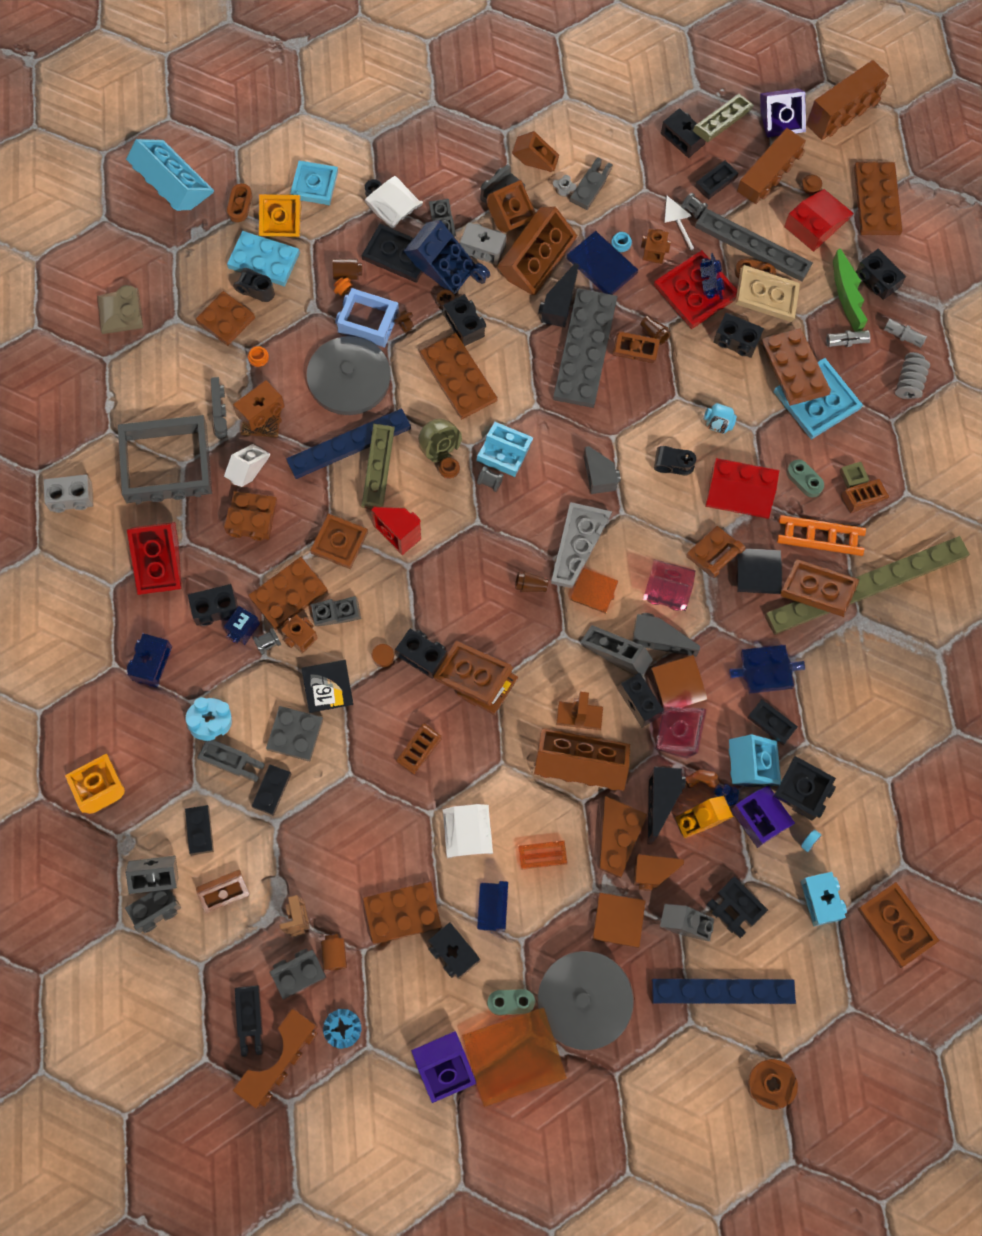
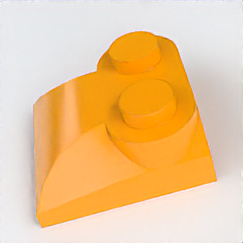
M259 194V236L300 237L301 196Z
M107 753L65 775L82 813H95L119 800L125 792V788Z

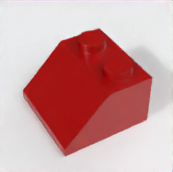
M374 507L371 509L373 526L401 555H404L421 540V520L414 512L410 513L406 508Z

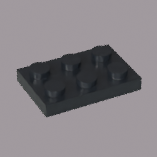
M379 224L362 253V260L415 283L418 282L423 273L404 252L414 238Z

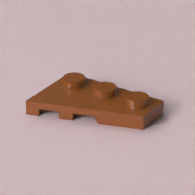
M607 796L604 797L599 869L621 879L647 814Z

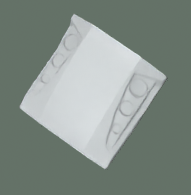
M396 176L386 181L365 199V203L392 229L400 220H403L405 216L410 215L414 209L423 204Z
M475 804L443 809L447 858L475 854H493L489 805Z

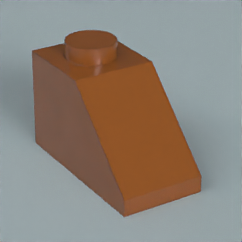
M535 131L518 136L512 154L524 165L549 172L555 171L560 156Z
M638 854L635 858L633 886H639V890L652 891L653 888H657L684 865V859Z

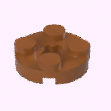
M769 1059L761 1061L753 1067L749 1074V1094L763 1108L770 1110L781 1109L795 1099L798 1091L797 1078H795L791 1067L781 1060ZM774 1077L776 1078V1083L779 1084V1088H774L773 1091H770L767 1080H771Z

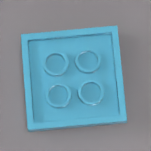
M826 358L820 360L818 364L831 389L830 395L789 406L781 386L776 387L774 390L776 396L811 440L857 412L863 406Z

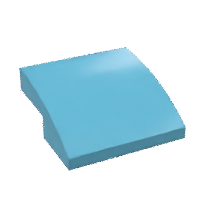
M494 422L486 436L483 447L477 455L476 461L515 477L530 448L533 437Z

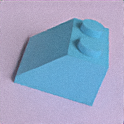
M752 734L729 739L732 784L744 787L779 786L781 777L777 741Z

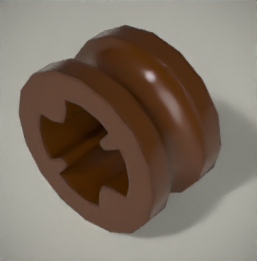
M442 290L437 294L436 302L438 308L443 310V304H446L445 301H442V298H446L449 302L455 299L453 292Z

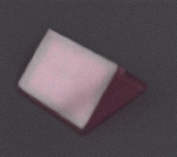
M664 706L655 749L685 759L697 754L706 709Z

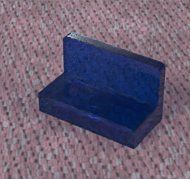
M499 881V884H480L478 930L505 932L508 899L507 881Z

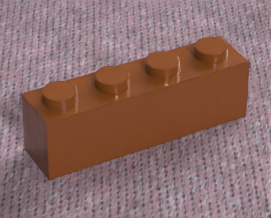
M786 128L742 177L737 192L754 204H757L761 199L764 200L770 193V188L773 185H778L783 173H788L794 164L793 162L796 159L800 160L803 156L806 140Z

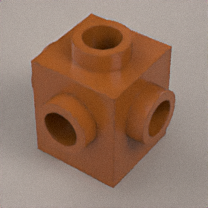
M661 229L648 230V234L643 236L641 248L645 249L643 261L663 263L664 255L669 253L671 241L667 240L669 232Z
M296 615L294 618L287 619L282 625V640L290 648L294 646L302 654L318 637L316 631L312 629L314 627L313 624L305 617L301 619Z

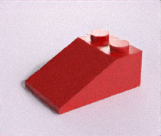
M823 189L797 205L788 214L784 228L814 252L844 225L854 213Z
M170 522L127 529L137 595L182 589L176 523Z

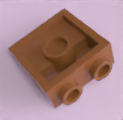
M234 491L231 507H228L224 526L226 533L235 538L246 536L256 541L269 540L277 498Z

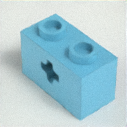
M832 872L806 877L800 881L813 927L846 918V905L843 900H840L838 893L840 885ZM821 896L828 897L829 901H822Z

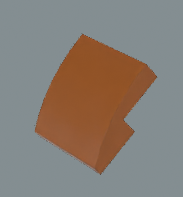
M694 655L651 668V673L658 689L657 694L665 714L707 700Z

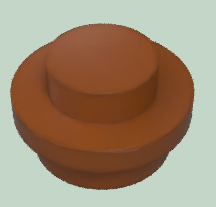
M807 175L802 181L803 190L807 194L819 192L822 188V180L816 175Z
M445 458L440 462L439 473L444 478L451 479L459 474L460 465L457 460Z

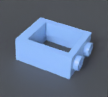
M351 288L349 295L344 297L342 312H338L335 324L338 326V333L363 338L385 348L394 327L393 321L399 313L398 302ZM355 302L385 311L378 331L347 321Z

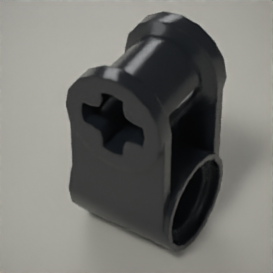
M242 268L239 280L233 284L234 289L240 294L253 297L262 302H269L275 296L271 279L249 268Z
M660 446L656 450L654 470L660 473L690 475L695 468L696 455L690 450Z

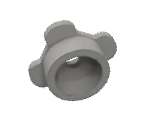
M564 175L563 178L553 181V187L556 188L560 196H568L576 189V184L571 182L569 175Z

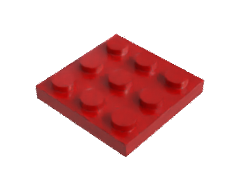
M703 250L655 280L653 285L691 329L735 301L737 289Z

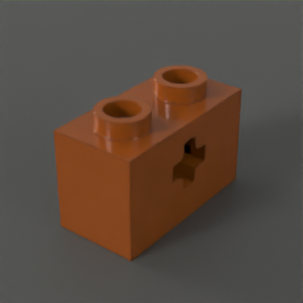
M619 331L616 334L612 355L654 363L657 358L660 339Z
M267 380L233 404L236 416L251 431L262 427L266 420L273 415H278L285 407L281 394Z

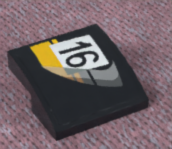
M346 659L302 667L309 713L354 705Z

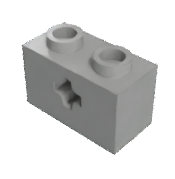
M468 222L460 245L470 257L498 265L506 247V234L498 230L485 228L480 224Z

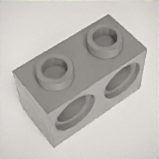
M86 474L44 479L45 505L50 512L53 511L55 513H61L68 509L85 510L87 507H93V489L90 478ZM84 491L82 495L76 496L78 492ZM57 494H62L58 499H54Z

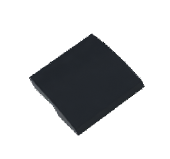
M745 548L743 553L736 555L737 592L781 594V550Z

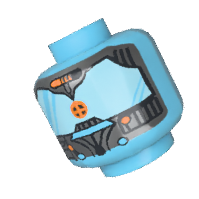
M719 403L714 404L712 408H707L704 414L707 428L721 434H725L728 430L732 431L737 418L731 407Z

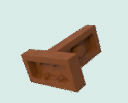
M580 691L579 697L574 698L573 703L559 701L556 725L601 730L603 707L588 705L589 692Z

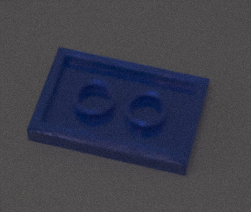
M597 231L593 232L570 251L566 257L573 265L575 263L579 264L578 270L605 294L613 295L638 273V269Z

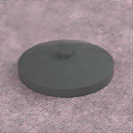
M339 337L326 342L316 350L307 367V382L313 398L326 410L340 415H356L371 410L383 400L391 381L390 366L385 354L374 343L359 337Z
M589 951L570 953L553 963L542 978L538 992L539 1013L547 1030L559 1042L579 1050L598 1049L614 1042L627 1028L634 1008L633 989L624 970L609 957Z

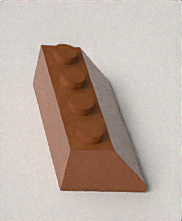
M556 206L539 208L497 265V268L508 282L531 295H536L578 235Z
M542 728L534 775L624 791L629 770L631 744Z

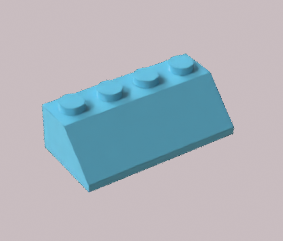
M135 140L126 160L135 171L145 178L147 183L151 184L158 191L160 196L170 203L173 209L177 211L192 210L213 194L214 189L164 140Z

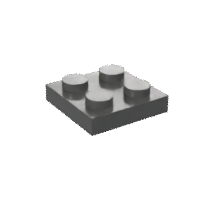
M279 706L267 743V751L310 762L323 723V717Z

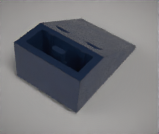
M441 220L427 222L404 250L405 254L417 268L444 289L453 292L454 295L471 275L470 271L476 265Z

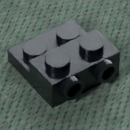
M794 756L773 797L793 807V811L813 821L816 817L820 818L826 808L823 803L826 797L830 798L835 791L836 786L833 783L836 778Z

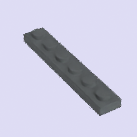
M705 208L696 222L695 228L762 262L773 265L775 269L803 282L813 262Z

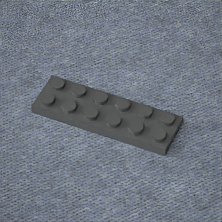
M577 288L553 400L594 408L617 296Z

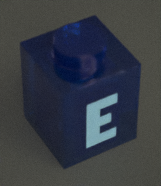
M238 606L224 626L227 633L226 637L236 644L241 642L246 645L260 625L257 616Z

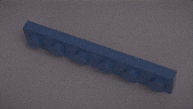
M401 408L286 458L295 479L369 448L373 424L395 427L394 436L410 430L411 425L403 409Z
M652 979V1004H796L795 980Z

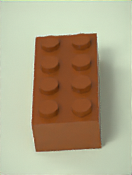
M871 60L815 99L806 125L821 140L828 136H833L840 127L847 126L853 118L861 116L867 108L875 106L880 102L881 94L887 86L886 82L889 75L874 60Z

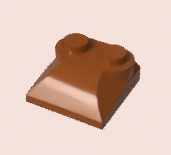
M521 180L501 188L487 197V206L497 228L501 232L506 233L531 221L536 214Z

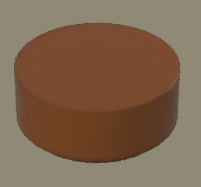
M387 644L377 645L372 651L373 662L379 667L391 665L394 661L392 647Z

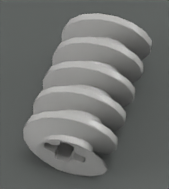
M912 352L906 354L904 358L905 361L895 391V395L902 399L921 398L923 395L922 390L925 387L924 383L927 380L925 376L929 373L927 369L930 368V362L925 360L923 355Z

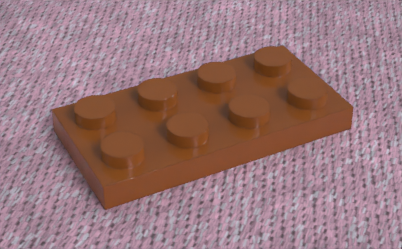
M856 162L854 174L861 235H901L903 230L895 162Z
M801 328L761 339V345L789 406L830 395L831 389Z
M456 333L420 350V356L461 420L497 402L498 397Z

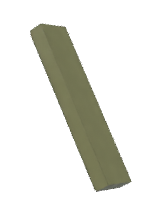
M738 94L696 124L693 132L708 143L750 112L754 105Z
M373 424L361 508L372 509L374 507H383L395 429L393 426Z

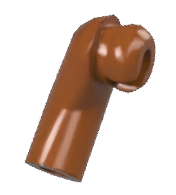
M700 769L686 777V785L688 788H691L700 782H704L710 788H714L719 784L718 775L713 771Z

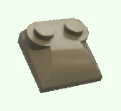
M124 285L116 292L97 296L102 334L143 328L138 288Z

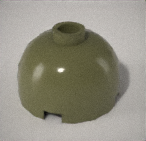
M434 419L428 422L420 431L418 437L419 447L432 462H441L443 459L452 456L449 453L454 448L456 450L459 448L462 434L450 421Z

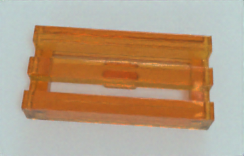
M565 841L519 846L521 870L567 865ZM554 847L561 848V851L536 853L528 855L524 854V851L546 849ZM562 856V859L541 861L533 863L525 862V860Z

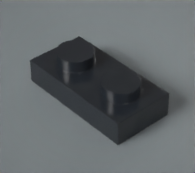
M724 160L699 179L695 187L709 200L734 181L739 173Z
M762 699L747 717L782 745L787 742L798 727Z
M269 764L252 808L274 816L291 777V772Z
M209 806L186 808L189 854L192 856L214 852Z

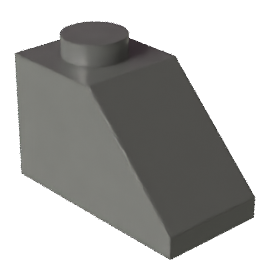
M590 446L585 447L583 456L591 494L616 491L621 478L619 470L615 469L614 462Z

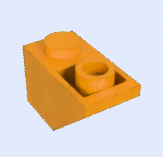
M720 796L708 799L675 818L683 837L687 838L717 826L732 818L733 815L725 797Z

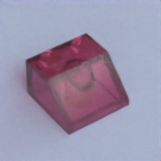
M654 559L643 600H647L654 605L668 606L675 611H686L696 571Z

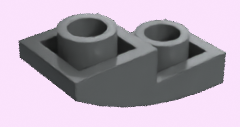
M449 199L430 201L429 208L432 221L441 220L451 234L456 237Z
M356 596L338 601L330 599L311 604L315 626L340 624L361 619L359 602Z

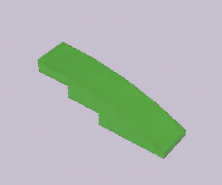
M838 249L833 259L834 279L838 296L854 331H862L868 320L861 310L864 299L858 291L861 280L843 251Z

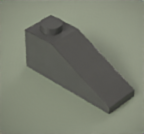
M637 614L634 624L633 642L643 645L648 649L697 657L700 651V646L662 619L654 617L653 614Z
M593 625L580 642L584 647L633 675L641 673L643 676L653 661L645 646Z

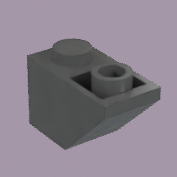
M665 904L660 927L676 934L710 942L714 928V918L688 906Z

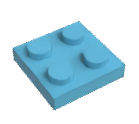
M298 161L290 195H300L301 201L330 205L338 175V167Z

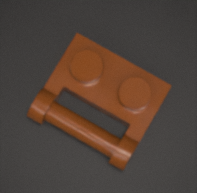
M716 526L687 552V558L709 576L715 578L728 562L737 554L745 551V546ZM728 547L731 548V549H730L728 552H726L717 562H715L713 565L710 564V563H711L714 559H716L726 548H728Z

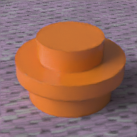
M341 277L334 284L335 294L343 296L352 288L353 285L350 283L349 277L345 279Z
M255 346L249 351L248 360L251 365L261 367L268 362L269 354L263 347Z

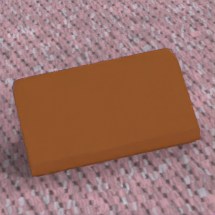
M236 870L196 888L205 914L249 896L240 870Z

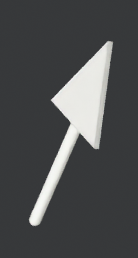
M667 196L664 223L676 221L690 250H694L680 220L692 217V215Z

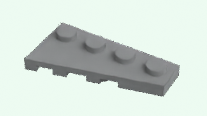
M570 502L551 584L573 588L610 519L612 511Z

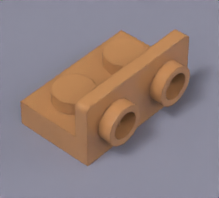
M298 895L288 897L289 904L286 905L288 918H292V921L279 924L280 930L286 934H291V937L305 934L304 930L310 929L305 901Z

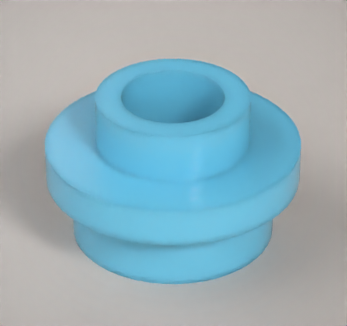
M625 232L617 233L611 241L613 249L618 252L628 251L632 244L630 236Z

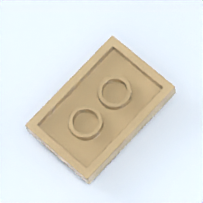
M743 265L740 269L735 304L792 322L796 315L800 283Z

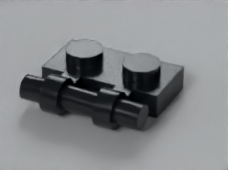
M735 876L717 893L723 899L720 905L713 898L706 904L713 911L712 914L716 918L719 917L728 926L727 929L731 933L734 932L739 938L743 937L746 933L740 926L744 921L752 927L768 911ZM728 906L739 915L735 920L725 911Z

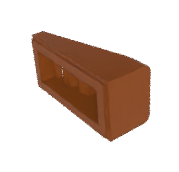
M880 479L848 488L843 491L841 497L851 514L889 498V495ZM875 486H877L881 495H877L874 489ZM867 489H870V491H871V493H872V495H873L872 498L870 497V495H869ZM860 492H863V494L866 497V500L863 499ZM855 494L858 497L859 502L856 501L854 497Z
M423 723L396 762L415 775L442 740L441 735ZM425 733L430 738H432V742H429L427 739H425L423 737V734ZM420 741L427 746V749L424 750L416 743ZM415 749L420 754H422V756L419 758L417 755L412 753L411 750ZM407 755L417 762L415 766L405 759Z

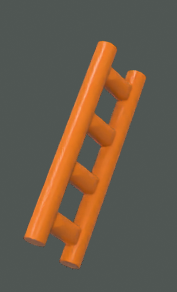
M784 515L779 517V524H786L785 536L778 535L777 543L858 556L864 555V548L857 547L858 535L865 536L866 528ZM794 526L807 528L806 539L793 537ZM815 529L828 531L827 542L814 540ZM837 532L850 534L849 545L836 543Z

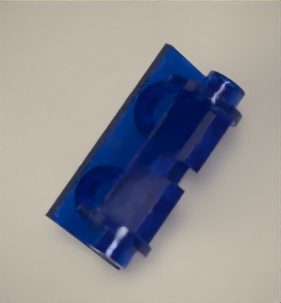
M711 253V260L705 258L700 263L702 279L710 278L702 281L704 295L706 298L711 299L716 294H719L720 298L723 299L722 290H725L723 279L719 275V272H722L721 262L716 260L713 253Z

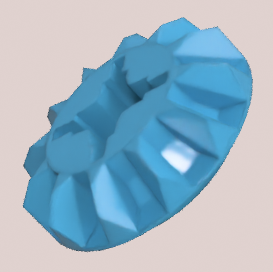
M348 1009L333 1011L328 1015L323 1025V1034L327 1042L333 1047L340 1049L354 1045L359 1039L362 1030L360 1019L354 1012ZM339 1018H341L344 1025H352V1027L345 1030V1039H343L340 1032H332V1030L339 1027Z

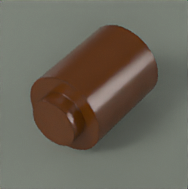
M333 259V280H339L341 277L358 280L359 276H362V263H358V259Z

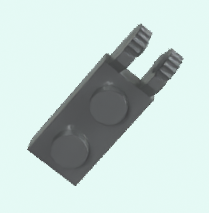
M598 157L573 192L570 202L588 210L604 186L613 164L608 163L602 174H600L597 170L601 166L602 159Z
M212 377L211 392L215 436L222 440L228 434L227 421L223 418L226 417V406L221 404V398H225L224 385H220L219 377Z
M215 740L205 741L197 757L200 761L240 777L241 775L253 782H257L259 777L252 772L243 770L246 763L257 769H263L265 765L263 762L249 757L248 754Z

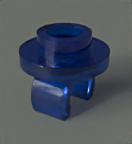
M725 784L722 788L720 785H717L714 790V794L717 797H725L728 806H733L739 799V790L736 787H730Z

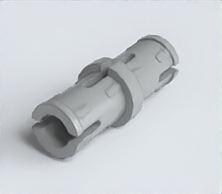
M889 319L883 330L899 337L900 341L905 340L919 348L922 347L927 338L926 335L924 336L910 329L911 326H904Z
M846 330L844 333L826 335L827 347L842 345L851 347L852 344L870 343L869 330L857 332Z

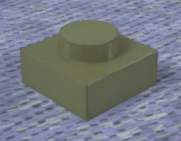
M862 462L844 466L840 469L847 489L869 481Z

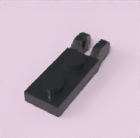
M260 986L235 988L237 1034L240 1038L241 1056H248L249 1049L246 1038L248 1036H255V1052L257 1055H262L263 1043L261 1035H263Z

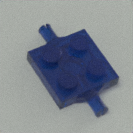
M786 645L742 649V668L729 669L730 678L743 677L747 683L749 694L793 689L792 672L805 670V662H791L788 658Z

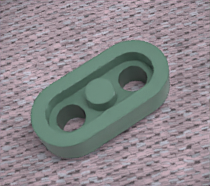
M794 460L789 464L787 468L788 478L806 496H819L824 489L823 479L803 460ZM796 467L801 468L802 471H797ZM810 482H815L817 486H812Z
M525 989L497 990L490 994L487 1005L489 1010L495 1015H524L533 1010L535 998L530 991ZM521 997H525L528 1000L526 1006L519 1004ZM497 998L503 999L504 1005L502 1007L495 1005Z

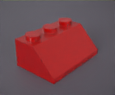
M716 458L711 471L705 507L769 519L780 470Z

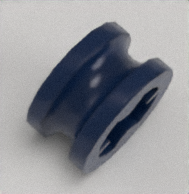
M477 263L475 268L470 271L473 279L481 284H484L486 278L491 276L490 271L480 263Z

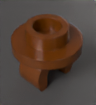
M405 310L395 316L396 319L393 322L395 325L400 324L403 333L412 330L411 328L414 327L410 319L413 317L412 312L407 313Z

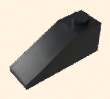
M575 263L546 294L545 302H540L538 314L542 315L541 323L560 327L566 326L579 264Z

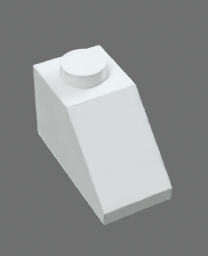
M254 444L249 445L231 455L224 477L231 480L234 485L241 487L250 483L266 463L270 453Z

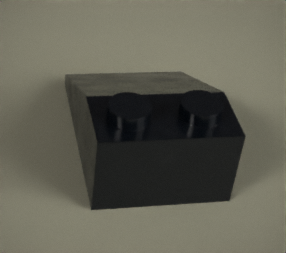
M654 767L649 775L647 844L652 845L658 837L679 795L682 794V789H685L686 777L682 775V768Z

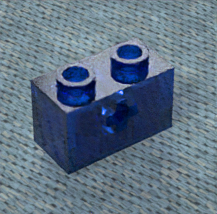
M143 633L141 639H138L135 644L134 651L136 653L134 658L127 665V675L130 679L157 688L172 649L170 642L166 639Z

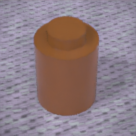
M339 934L325 936V940L321 941L323 971L347 968L344 938H339Z

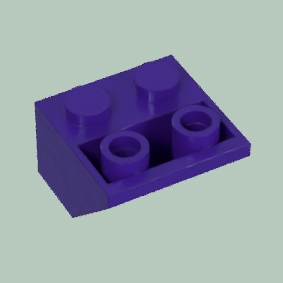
M769 785L749 795L731 809L757 848L795 824L782 803L773 797L775 793Z

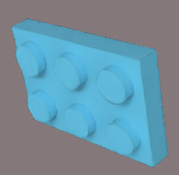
M242 231L227 266L229 269L241 272L242 268H249L254 272L268 276L272 283L285 287L300 251L298 248Z

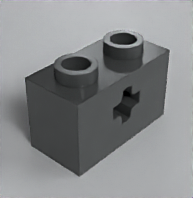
M176 856L129 861L125 872L129 894L176 889L179 879Z

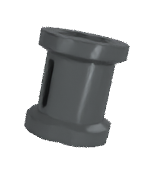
M690 193L683 201L681 207L689 210L694 214V218L699 219L705 208L708 207V204L702 203L695 197L694 193Z
M484 466L479 474L477 484L486 485L493 488L494 492H497L504 475L493 473Z
M273 628L258 638L256 636L253 637L261 655L265 654L266 650L276 645H281Z

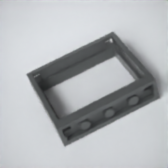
M204 415L118 424L121 488L126 504H141L145 501L161 502L164 499L171 498L181 500L189 496L201 497V495L212 494L208 432ZM193 433L199 434L202 480L130 488L127 441Z

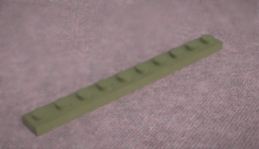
M958 536L855 577L859 579V584L850 604L965 559L970 553L961 537ZM795 601L766 613L765 617L774 635L830 612Z

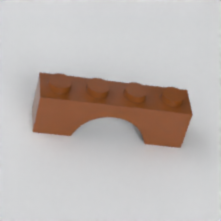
M292 1008L278 1028L283 1038V1052L278 1062L264 1071L247 1070L232 1091L256 1109H259L261 1105L265 1107L273 1097V1094H271L273 1088L276 1085L281 1086L287 1078L286 1070L291 1064L295 1066L302 1057L303 1053L300 1052L305 1044L310 1045L316 1038L318 1033L315 1030L318 1027Z

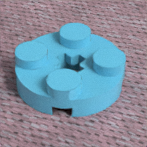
M200 697L194 701V704L186 713L187 727L191 734L199 740L211 741L220 734L223 736L232 725L229 705L219 699ZM208 716H212L214 718V720H209V722H205V718Z

